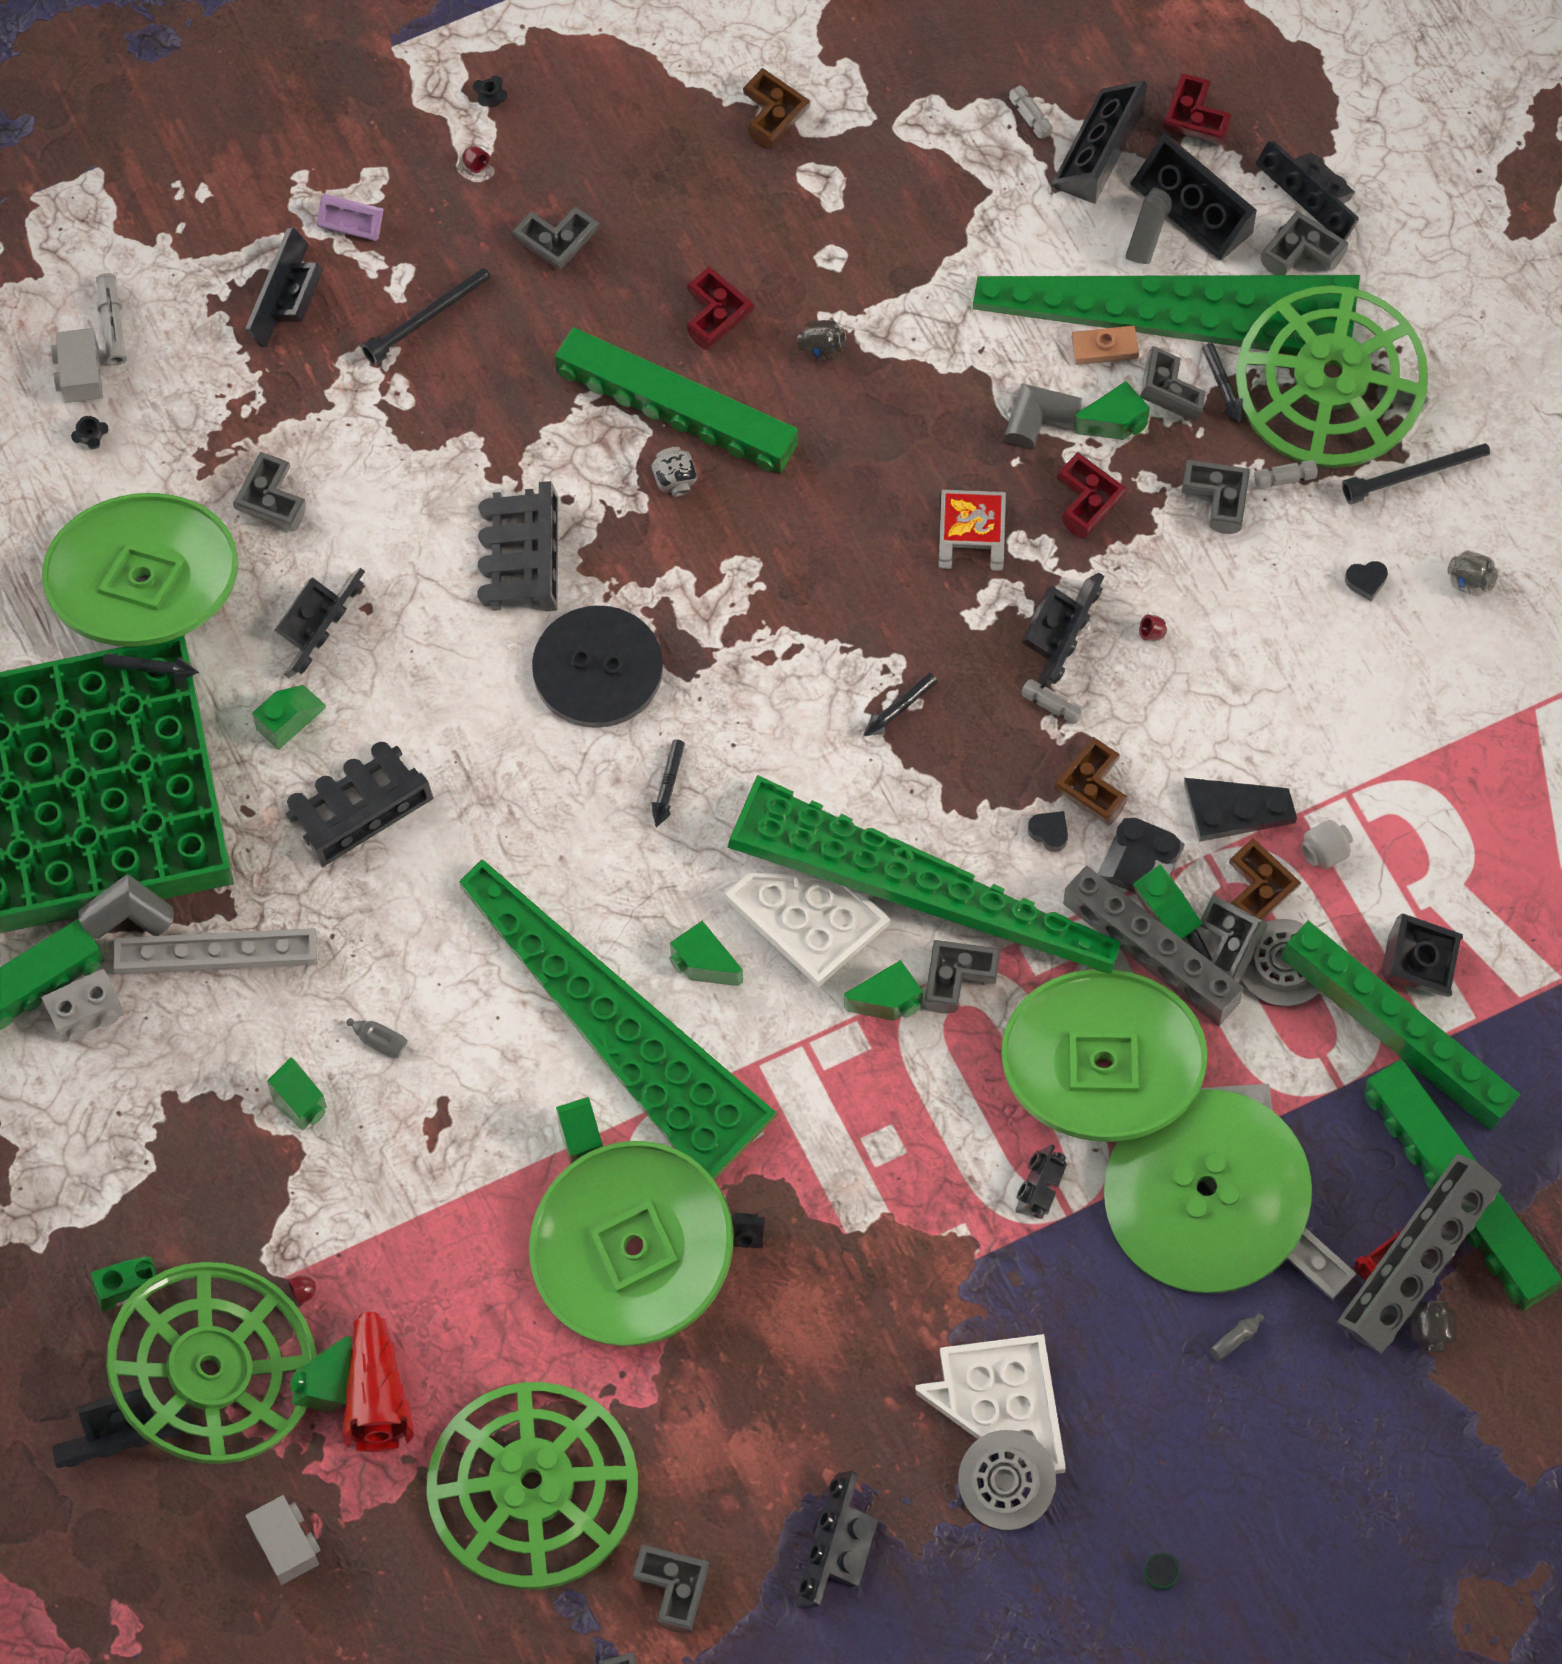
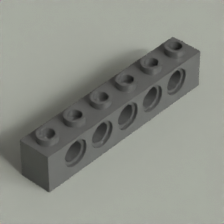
M1086 865L1067 885L1064 892L1063 905L1098 932L1121 942L1120 949L1218 1026L1240 1004L1244 989L1242 985Z
M1457 1154L1338 1319L1337 1323L1363 1345L1382 1354L1386 1347L1393 1342L1396 1333L1406 1319L1413 1314L1416 1305L1426 1291L1433 1286L1441 1270L1453 1258L1455 1251L1464 1238L1473 1230L1484 1210L1493 1202L1502 1184L1478 1162Z

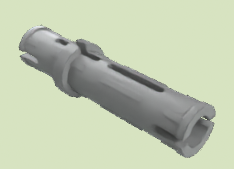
M103 273L96 277L99 295L97 310L101 313L107 355L106 361L109 365H121L127 361L120 317L122 301L118 298L116 276L111 273ZM108 297L110 298L111 312H109ZM111 326L114 328L115 341H113Z

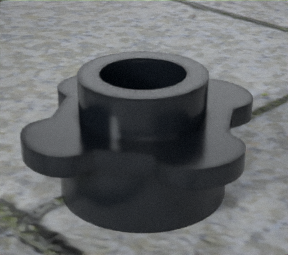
M495 75L491 79L474 82L473 90L478 93L479 105L496 107L507 99V92L502 88L503 80L500 76Z
M84 416L77 422L76 431L72 432L71 438L74 443L86 444L89 449L94 450L100 447V440L103 435L108 433L109 428L105 422L100 423L95 417ZM89 431L93 432L91 435L87 434Z

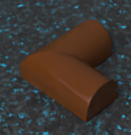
M761 68L743 87V94L763 108L748 124V133L754 142L764 149H771L809 109L811 104L809 99L764 68Z
M1092 737L1055 782L1054 789L1106 825H1111L1123 811L1127 802V796L1105 782L1103 778L1117 763L1120 754L1095 737Z
M1254 838L1229 860V864L1251 884L1231 904L1261 920H1264L1301 885V882Z

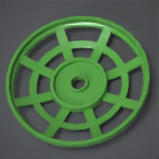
M1312 287L1278 300L1265 310L1251 326L1243 340L1238 356L1236 371L1237 394L1239 399H1243L1242 410L1251 427L1265 443L1278 453L1300 463L1314 460L1317 467H1352L1369 462L1387 453L1400 443L1413 428L1421 414L1427 394V358L1421 340L1412 325L1397 309L1385 300L1351 287ZM1312 295H1342L1339 309H1320L1300 316L1290 305V303ZM1354 297L1367 300L1381 307L1392 315L1399 325L1383 331L1380 326L1369 318L1352 312ZM1279 311L1289 324L1276 336L1269 353L1249 352L1260 328L1273 314ZM1322 318H1337L1334 333L1316 336L1307 323ZM1349 321H1354L1366 327L1375 337L1360 344L1355 339L1347 336ZM1294 331L1306 343L1297 356L1278 354L1284 341ZM1406 335L1412 341L1417 355L1419 368L1418 383L1400 378L1399 358L1392 342ZM1384 347L1389 358L1391 373L1386 374L1373 371L1369 355ZM1247 365L1266 366V383L1273 402L1258 413L1252 404L1247 387ZM1328 365H1336L1341 369L1342 374L1339 377L1330 378L1324 373V368ZM1275 367L1294 369L1296 386L1283 395L1276 381ZM1369 384L1387 387L1388 389L1383 399L1370 411L1362 399ZM1397 390L1416 396L1406 418L1394 432L1386 437L1376 420L1390 407ZM1304 397L1308 402L1319 407L1316 421L1300 415L1290 405ZM1351 406L1359 419L1348 423L1329 424L1331 410L1342 409ZM1282 412L1286 418L1297 426L1314 432L1310 451L1286 442L1275 434L1266 423ZM1366 428L1375 443L1366 449L1352 453L1323 454L1326 435L1349 434Z
M199 1262L165 1270L147 1280L133 1292L122 1306L111 1329L107 1345L106 1368L109 1385L117 1406L129 1424L143 1438L160 1450L181 1459L197 1463L225 1464L240 1462L262 1454L276 1446L294 1429L307 1407L296 1405L288 1420L273 1412L270 1408L280 1391L282 1372L299 1369L316 1356L313 1337L305 1318L295 1303L279 1287L263 1276L242 1267L226 1263ZM196 1278L197 1299L178 1303L160 1315L145 1300L152 1293L168 1284L184 1279ZM211 1278H222L241 1283L262 1294L264 1299L250 1312L233 1302L211 1298ZM275 1306L285 1315L294 1329L301 1346L302 1355L281 1358L275 1338L262 1322ZM136 1310L150 1325L139 1344L136 1362L116 1360L120 1335L128 1318ZM212 1310L230 1314L243 1322L233 1333L227 1329L212 1326ZM197 1311L198 1327L187 1331L182 1336L168 1324L169 1321L182 1314ZM253 1331L258 1334L264 1343L269 1359L252 1361L244 1341ZM157 1334L172 1347L167 1363H147L150 1345ZM205 1360L213 1361L217 1364L219 1372L215 1375L205 1374L200 1367V1363ZM271 1374L269 1389L262 1403L245 1391L251 1375ZM118 1375L138 1377V1383L143 1396L156 1413L145 1425L134 1416L127 1405L119 1386ZM148 1377L168 1378L176 1394L164 1406L154 1394ZM236 1402L251 1413L248 1417L237 1423L221 1427L219 1411L221 1408ZM186 1404L205 1409L207 1427L190 1424L177 1418L175 1415ZM259 1420L277 1431L269 1439L253 1448L233 1454L225 1453L223 1437L243 1432L255 1425ZM168 1423L187 1434L208 1437L211 1455L182 1450L164 1442L156 1434Z
M523 1382L503 1386L482 1395L468 1404L451 1420L441 1434L432 1453L427 1473V1500L430 1516L439 1538L449 1553L463 1567L481 1579L499 1586L519 1590H543L562 1586L582 1578L600 1566L615 1551L626 1535L635 1513L638 1498V1471L634 1452L625 1432L616 1419L601 1404L584 1393L566 1386L546 1382ZM531 1391L562 1394L587 1406V1408L574 1421L553 1411L533 1409ZM517 1393L519 1411L500 1416L481 1430L465 1420L472 1412L489 1401L507 1394ZM598 1417L609 1426L617 1438L626 1466H604L598 1446L585 1430ZM534 1420L550 1421L566 1429L552 1443L545 1439L535 1438ZM517 1421L520 1423L521 1439L510 1443L505 1448L489 1437L503 1426ZM456 1431L470 1441L460 1462L458 1481L437 1485V1473L441 1456L450 1437ZM577 1438L582 1441L588 1450L593 1466L572 1468L571 1462L564 1452ZM480 1448L494 1459L489 1476L468 1479L471 1462ZM531 1472L539 1474L542 1478L541 1484L534 1489L525 1488L521 1483L523 1477ZM627 1480L624 1507L616 1526L609 1535L593 1520L602 1505L606 1481ZM595 1481L592 1499L584 1513L570 1501L574 1490V1482ZM491 1492L493 1501L498 1508L486 1523L481 1520L475 1511L469 1494ZM459 1496L466 1518L478 1532L465 1550L456 1542L448 1530L441 1514L438 1500ZM562 1513L574 1523L564 1533L544 1540L542 1522H546ZM510 1518L514 1521L528 1524L530 1542L512 1540L498 1534L497 1531ZM583 1532L599 1545L590 1556L576 1565L559 1572L547 1574L545 1552L567 1545L578 1538ZM489 1542L511 1552L531 1554L533 1575L521 1576L501 1572L484 1565L477 1558Z

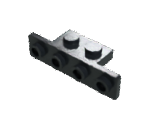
M1274 140L1267 142L1256 161V165L1327 230L1346 241L1359 221V217L1344 204L1351 200L1355 191L1347 185L1343 177L1335 174L1325 165L1322 158L1314 155L1312 152L1293 158Z
M288 227L245 328V331L260 347L268 345L277 322H302L323 272L318 263H302L309 245L294 227Z
M358 568L354 571L337 595L313 577L308 579L274 629L275 632L300 649L285 671L284 675L290 678L296 673L302 675L313 660L309 655L315 647L319 649L330 635L326 631L331 622L336 624L347 609L343 606L349 596L354 598L362 588L364 582L360 579L364 575L365 570Z
M1098 572L1084 581L1076 600H1073L1054 586L1046 589L1022 639L1023 644L1047 659L1037 680L1041 684V688L1052 683L1056 684L1065 672L1063 664L1077 646L1078 641L1075 640L1077 634L1089 621L1090 614L1088 611L1102 593L1103 588L1100 585L1105 576Z
M141 1388L123 1393L124 1399L134 1416L145 1425L154 1416V1412L144 1398ZM114 1396L77 1406L85 1436L53 1445L52 1448L56 1468H61L65 1466L74 1467L83 1461L97 1457H109L118 1451L128 1448L144 1447L149 1445L150 1442L143 1438L129 1424L117 1406ZM188 1407L182 1408L175 1415L177 1418L193 1424ZM167 1423L156 1436L160 1439L167 1437L176 1438L182 1436L185 1432Z
M854 1471L837 1473L829 1484V1498L826 1508L818 1520L819 1531L815 1544H813L808 1554L809 1565L806 1575L798 1587L799 1598L797 1607L802 1609L814 1608L820 1605L828 1577L850 1587H856L860 1584L878 1519L849 1506L858 1478V1473Z

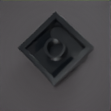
M1124 818L1117 827L1116 835L1098 874L1109 883L1136 894L1133 883L1159 864L1163 866L1171 877L1185 844L1175 834L1138 818Z
M1404 913L1400 914L1396 918L1388 936L1382 966L1384 979L1388 984L1396 988L1410 986L1446 997L1452 996L1451 988L1463 934Z

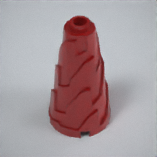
M364 1312L353 1323L349 1375L346 1385V1411L342 1427L344 1444L350 1448L351 1441H354L356 1443V1451L382 1452L400 1448V1438L405 1436L407 1444L414 1436V1425L409 1402L405 1400L403 1386L397 1369L394 1344L390 1342L385 1319L379 1317V1314L376 1312Z

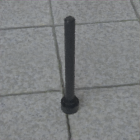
M485 268L480 269L384 337H371L361 344V349L366 358L373 365H377L386 359V354L390 352V347L490 278L488 270Z
M1483 443L1367 480L1364 478L1359 479L1355 476L1342 481L1343 494L1348 504L1352 505L1364 501V497H1367L1369 492L1488 456L1490 454V447L1488 444Z

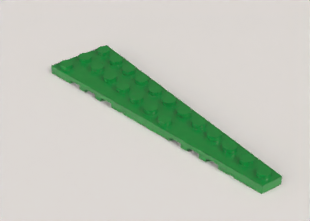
M1360 275L977 276L973 310L1101 328L1135 326L1137 333L1241 347L1254 322L1278 300L1312 287L1341 286L1359 290ZM1312 295L1290 303V305L1300 316L1320 309H1339L1342 295ZM1354 297L1352 312H1356L1357 297ZM1279 311L1273 314L1260 328L1252 342L1251 349L1270 350L1276 336L1289 324ZM1322 318L1307 324L1316 336L1334 333L1337 318ZM1349 321L1347 336L1351 338L1354 321ZM1294 331L1284 341L1279 353L1298 355L1306 343Z
M759 775L756 776L730 836L727 848L1111 974L1121 942L1080 923L1073 922L1056 912L1047 914L1040 911L1034 906L1035 902L1024 897L1021 901L1004 894L1005 889L993 884L990 888L975 881V875L898 839L891 838L874 828H860L854 825L852 818L842 813L839 817L822 810V804L813 800L808 804L793 797L794 791Z
M483 859L459 881V885L673 1148L690 1156L699 1163L714 1180L777 1117L775 1110Z

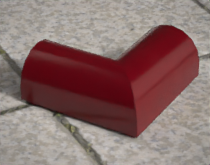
M1181 73L1163 121V129L1223 145L1229 131L1232 114L1203 106L1211 85L1210 80Z
M710 266L687 285L688 292L705 306L700 313L687 323V331L690 337L702 349L708 350L754 309V304Z
M1079 452L1057 473V479L1079 495L1063 512L1062 521L1071 533L1082 539L1086 538L1126 495L1128 488Z

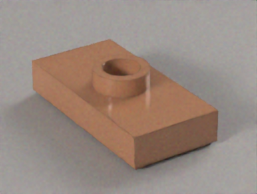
M1135 326L1072 332L1071 338L1076 365L1139 358Z

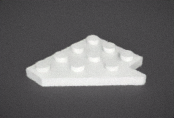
M748 873L725 893L724 898L817 987H820L890 925V918L870 900L874 897L873 895L809 874Z
M1044 1334L940 1348L944 1381L916 1385V1394L977 1439L999 1430H1015L1033 1437L1050 1455L1055 1473H1065L1066 1467ZM1007 1452L1006 1458L1013 1459L1015 1454ZM1023 1459L1019 1461L1023 1468L1028 1466ZM1028 1472L1027 1475L1032 1477L1031 1472Z

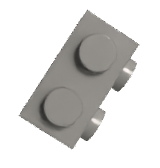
M94 328L55 332L57 345H51L53 363L59 366V372L54 373L56 392L62 391L65 403L103 398L99 348Z
M104 968L42 997L46 1010L62 1043L68 1040H79L88 1031L99 1026H109L115 1023L120 1016L124 1015L120 1001Z
M284 1495L245 1515L281 1585L319 1565L315 1554L321 1550L312 1533L310 1532L305 1535L299 1523L305 1520L295 1502L289 1505Z

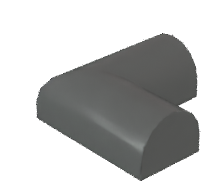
M1154 187L1144 199L1125 255L1126 259L1141 264H1150L1164 221L1172 209L1171 198L1165 191Z
M575 206L556 227L531 211L511 234L514 240L561 271L599 230L600 224Z
M1296 211L1261 252L1260 259L1263 266L1274 275H1286L1303 254L1332 271L1343 259L1348 248V242Z
M1152 346L1147 355L1140 397L1195 422L1202 414L1206 392L1177 379L1181 358Z
M1021 383L1003 442L1035 449L1042 423L1074 430L1075 415L1080 411L1082 398Z
M260 451L233 502V507L240 512L295 531L303 519L306 502L301 497L279 490L290 469V463Z
M1187 459L1181 493L1212 497L1210 527L1214 531L1223 534L1237 533L1242 528L1250 469Z
M126 874L79 909L78 916L83 928L92 937L100 939L126 918L133 921L152 936H159L172 924L174 910L170 904L129 874Z
M1212 895L1200 919L1202 922L1201 927L1222 937L1211 962L1236 982L1240 983L1268 924L1227 901Z
M934 940L924 1002L925 1007L937 1013L948 1014L956 1012L959 1005L962 979L996 984L1001 949Z
M641 1544L632 1580L666 1589L657 1618L659 1626L677 1633L690 1634L692 1632L710 1562Z

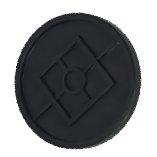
M586 606L560 616L542 633L535 646L532 658L533 680L544 704L560 718L584 727H609L632 719L651 703L662 681V652L652 630L637 616L611 606Z

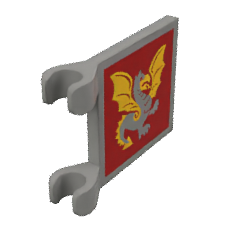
M942 490L939 568H952V548L991 549L990 569L992 571L1003 570L1006 492Z

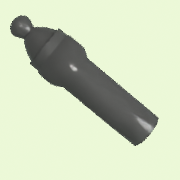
M352 1018L346 1021L347 1026H352L354 1032L364 1044L389 1057L399 1058L408 1043V1040L403 1035L378 1022L354 1021Z
M1257 1314L1255 1318H1245L1239 1321L1234 1329L1210 1348L1211 1357L1215 1361H1220L1244 1341L1251 1339L1258 1331L1259 1322L1264 1321V1316Z

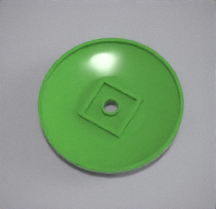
M136 493L105 500L84 510L71 519L57 533L47 549L42 567V582L45 596L52 611L59 620L74 632L96 642L109 645L146 646L183 636L214 616L224 605L234 588L238 572V556L235 542L227 526L206 507L192 500L171 494ZM143 576L150 577L148 580L144 582L135 581V579L141 578Z
M1089 969L1054 978L1039 986L1022 1000L1014 1010L1005 1028L1002 1041V1066L1006 1081L1013 1095L1022 1107L1038 1121L1053 1130L1075 1138L1114 1142L1131 1140L1154 1133L1175 1121L1189 1108L1197 1097L1205 1078L1207 1046L1203 1030L1192 1010L1181 998L1165 986L1152 979L1131 972L1112 970L1110 974L1097 969ZM1100 1059H1106L1112 1062V1066L1101 1068L1095 1062Z
M1203 1089L1199 1091L1189 1108L1166 1127L1143 1137L1117 1141L1107 1165L1104 1199L1107 1217L1118 1244L1130 1260L1144 1273L1156 1281L1181 1291L1215 1294L1235 1291L1256 1283L1272 1273L1288 1258L1299 1243L1309 1219L1312 1202V1183L1309 1165L1298 1139L1277 1114L1260 1102L1247 1096L1224 1090ZM1204 1179L1213 1180L1217 1184L1215 1193L1210 1196L1201 1195L1197 1191L1199 1182Z
M625 1141L613 1143L595 1149L574 1161L554 1180L546 1191L537 1208L531 1228L529 1245L531 1270L542 1299L552 1313L571 1330L585 1338L606 1345L620 1347L647 1345L664 1340L682 1331L698 1319L713 1302L725 1281L731 1263L733 1226L727 1202L719 1186L711 1175L690 1156L677 1149L655 1142ZM635 1238L642 1239V1251L637 1255H629L627 1253L628 1243Z

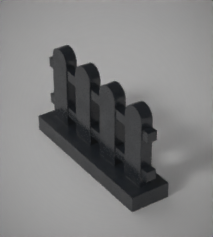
M539 482L538 494H535L533 489H525V495L503 497L501 492L493 493V498L484 499L478 507L484 519L492 520V526L481 529L478 534L481 545L484 548H492V555L483 556L478 561L480 573L485 577H492V584H485L478 589V599L483 605L491 606L493 611L501 610V605L524 603L525 608L533 607L534 601H540L544 611L558 610V494L552 482ZM535 515H538V522H534ZM525 517V523L502 525V519ZM534 544H538V551H534ZM524 545V552L502 554V547ZM538 572V579L534 580V573ZM524 574V581L501 583V576Z
M377 742L371 748L373 760L363 765L358 759H349L343 765L346 777L338 782H335L330 776H322L315 782V788L318 793L315 796L307 799L302 793H294L288 797L287 805L290 811L285 813L286 817L291 823L297 820L307 834L303 835V839L308 846H311L314 857L321 867L326 866L434 799L429 782L422 772L418 773L415 767L409 771L399 757L403 754L398 746L391 748L386 742ZM379 769L390 780V783L382 788L371 775ZM351 786L362 797V800L354 805L343 792ZM324 803L334 814V817L326 822L315 810V808Z

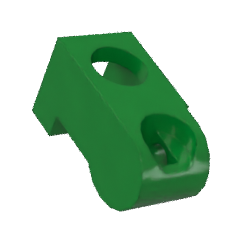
M147 1256L131 1261L127 1260L91 1272L92 1287L101 1312L115 1308V1304L129 1299L133 1292L147 1280L158 1275L152 1257Z

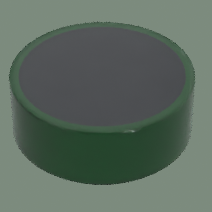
M1157 1553L1147 1560L1144 1567V1578L1151 1588L1158 1591H1166L1174 1587L1179 1579L1180 1566L1173 1556L1167 1553Z

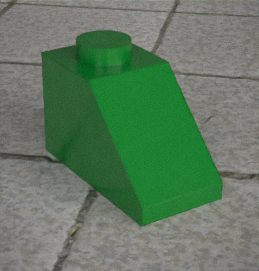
M1125 381L1075 415L1074 430L1080 435L1124 440L1131 434L1137 435L1146 428L1150 407Z
M299 685L274 692L252 712L256 730L274 747L280 750L326 708V705L307 687Z
M1161 864L1133 883L1136 894L1153 916L1181 939L1202 925L1201 920L1180 888Z
M703 920L670 942L671 956L669 960L678 973L684 972L690 980L739 986L743 983V969Z
M899 960L845 992L844 1007L848 1012L895 1021L901 1016L904 1018L910 1017L920 1009L923 991L903 962Z
M290 1057L267 1080L274 1105L299 1128L304 1130L309 1124L314 1125L320 1121L325 1114L327 1105L322 1092L299 1064Z
M589 1097L556 1107L559 1131L570 1164L585 1154L603 1147Z
M345 1336L296 1370L291 1380L292 1404L329 1413L346 1404V1385L349 1375L352 1337Z

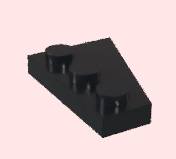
M1184 777V787L1199 842L1294 824L1297 821L1289 788Z

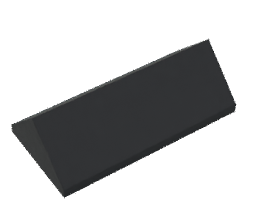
M1144 80L1100 90L1051 184L1055 189L1096 204L1145 109L1147 83Z
M1163 133L1130 184L1145 197L1154 187L1165 191L1172 201V209L1168 217L1216 258L1223 260L1253 234L1257 210L1167 133Z

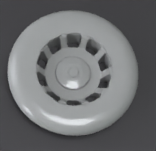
M1290 919L1266 921L1268 926L1242 977L1243 983L1256 997L1273 1005L1294 1006L1309 1001L1319 994L1320 990L1304 977L1300 978L1298 976L1299 973L1280 958L1288 941L1304 924ZM1265 954V957L1259 958V955ZM1266 966L1267 971H1263L1262 967ZM1273 975L1279 978V980H1275L1271 976ZM1284 979H1292V981L1285 982Z
M999 1430L982 1436L967 1450L960 1465L958 1482L961 1497L974 1517L996 1529L1014 1530L1035 1522L1047 1510L1055 1493L1056 1473L1050 1455L1036 1439L1015 1430ZM1007 1452L1014 1453V1458H1006ZM998 1453L999 1459L993 1462L992 1456ZM1023 1459L1028 1466L1023 1468L1019 1461ZM986 1463L988 1467L986 1471L983 1472L982 1469ZM1028 1472L1032 1474V1482L1027 1481ZM980 1478H983V1480H984V1487H983V1488L981 1487V1479H980ZM1026 1487L1031 1488L1027 1497L1023 1495ZM985 1493L992 1497L991 1501L985 1496ZM1018 1498L1021 1504L1014 1507L1012 1501ZM998 1501L1005 1502V1508L998 1506Z

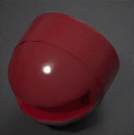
M470 146L462 154L463 164L475 174L480 173L486 168L490 158L489 154L478 146Z
M1145 615L1139 627L1141 638L1147 641H1159L1164 638L1167 633L1165 620L1156 615Z
M297 1275L288 1279L289 1287L298 1305L309 1301L314 1296L316 1284L310 1276Z

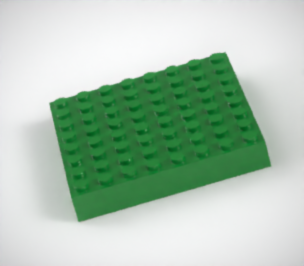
M184 635L158 644L123 646L0 672V934L79 917V909L126 874H129L161 899L234 884L194 675L177 682L173 675L103 666L105 653L174 663L180 657L192 666Z

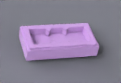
M324 194L321 196L316 226L376 241L379 239L384 209Z

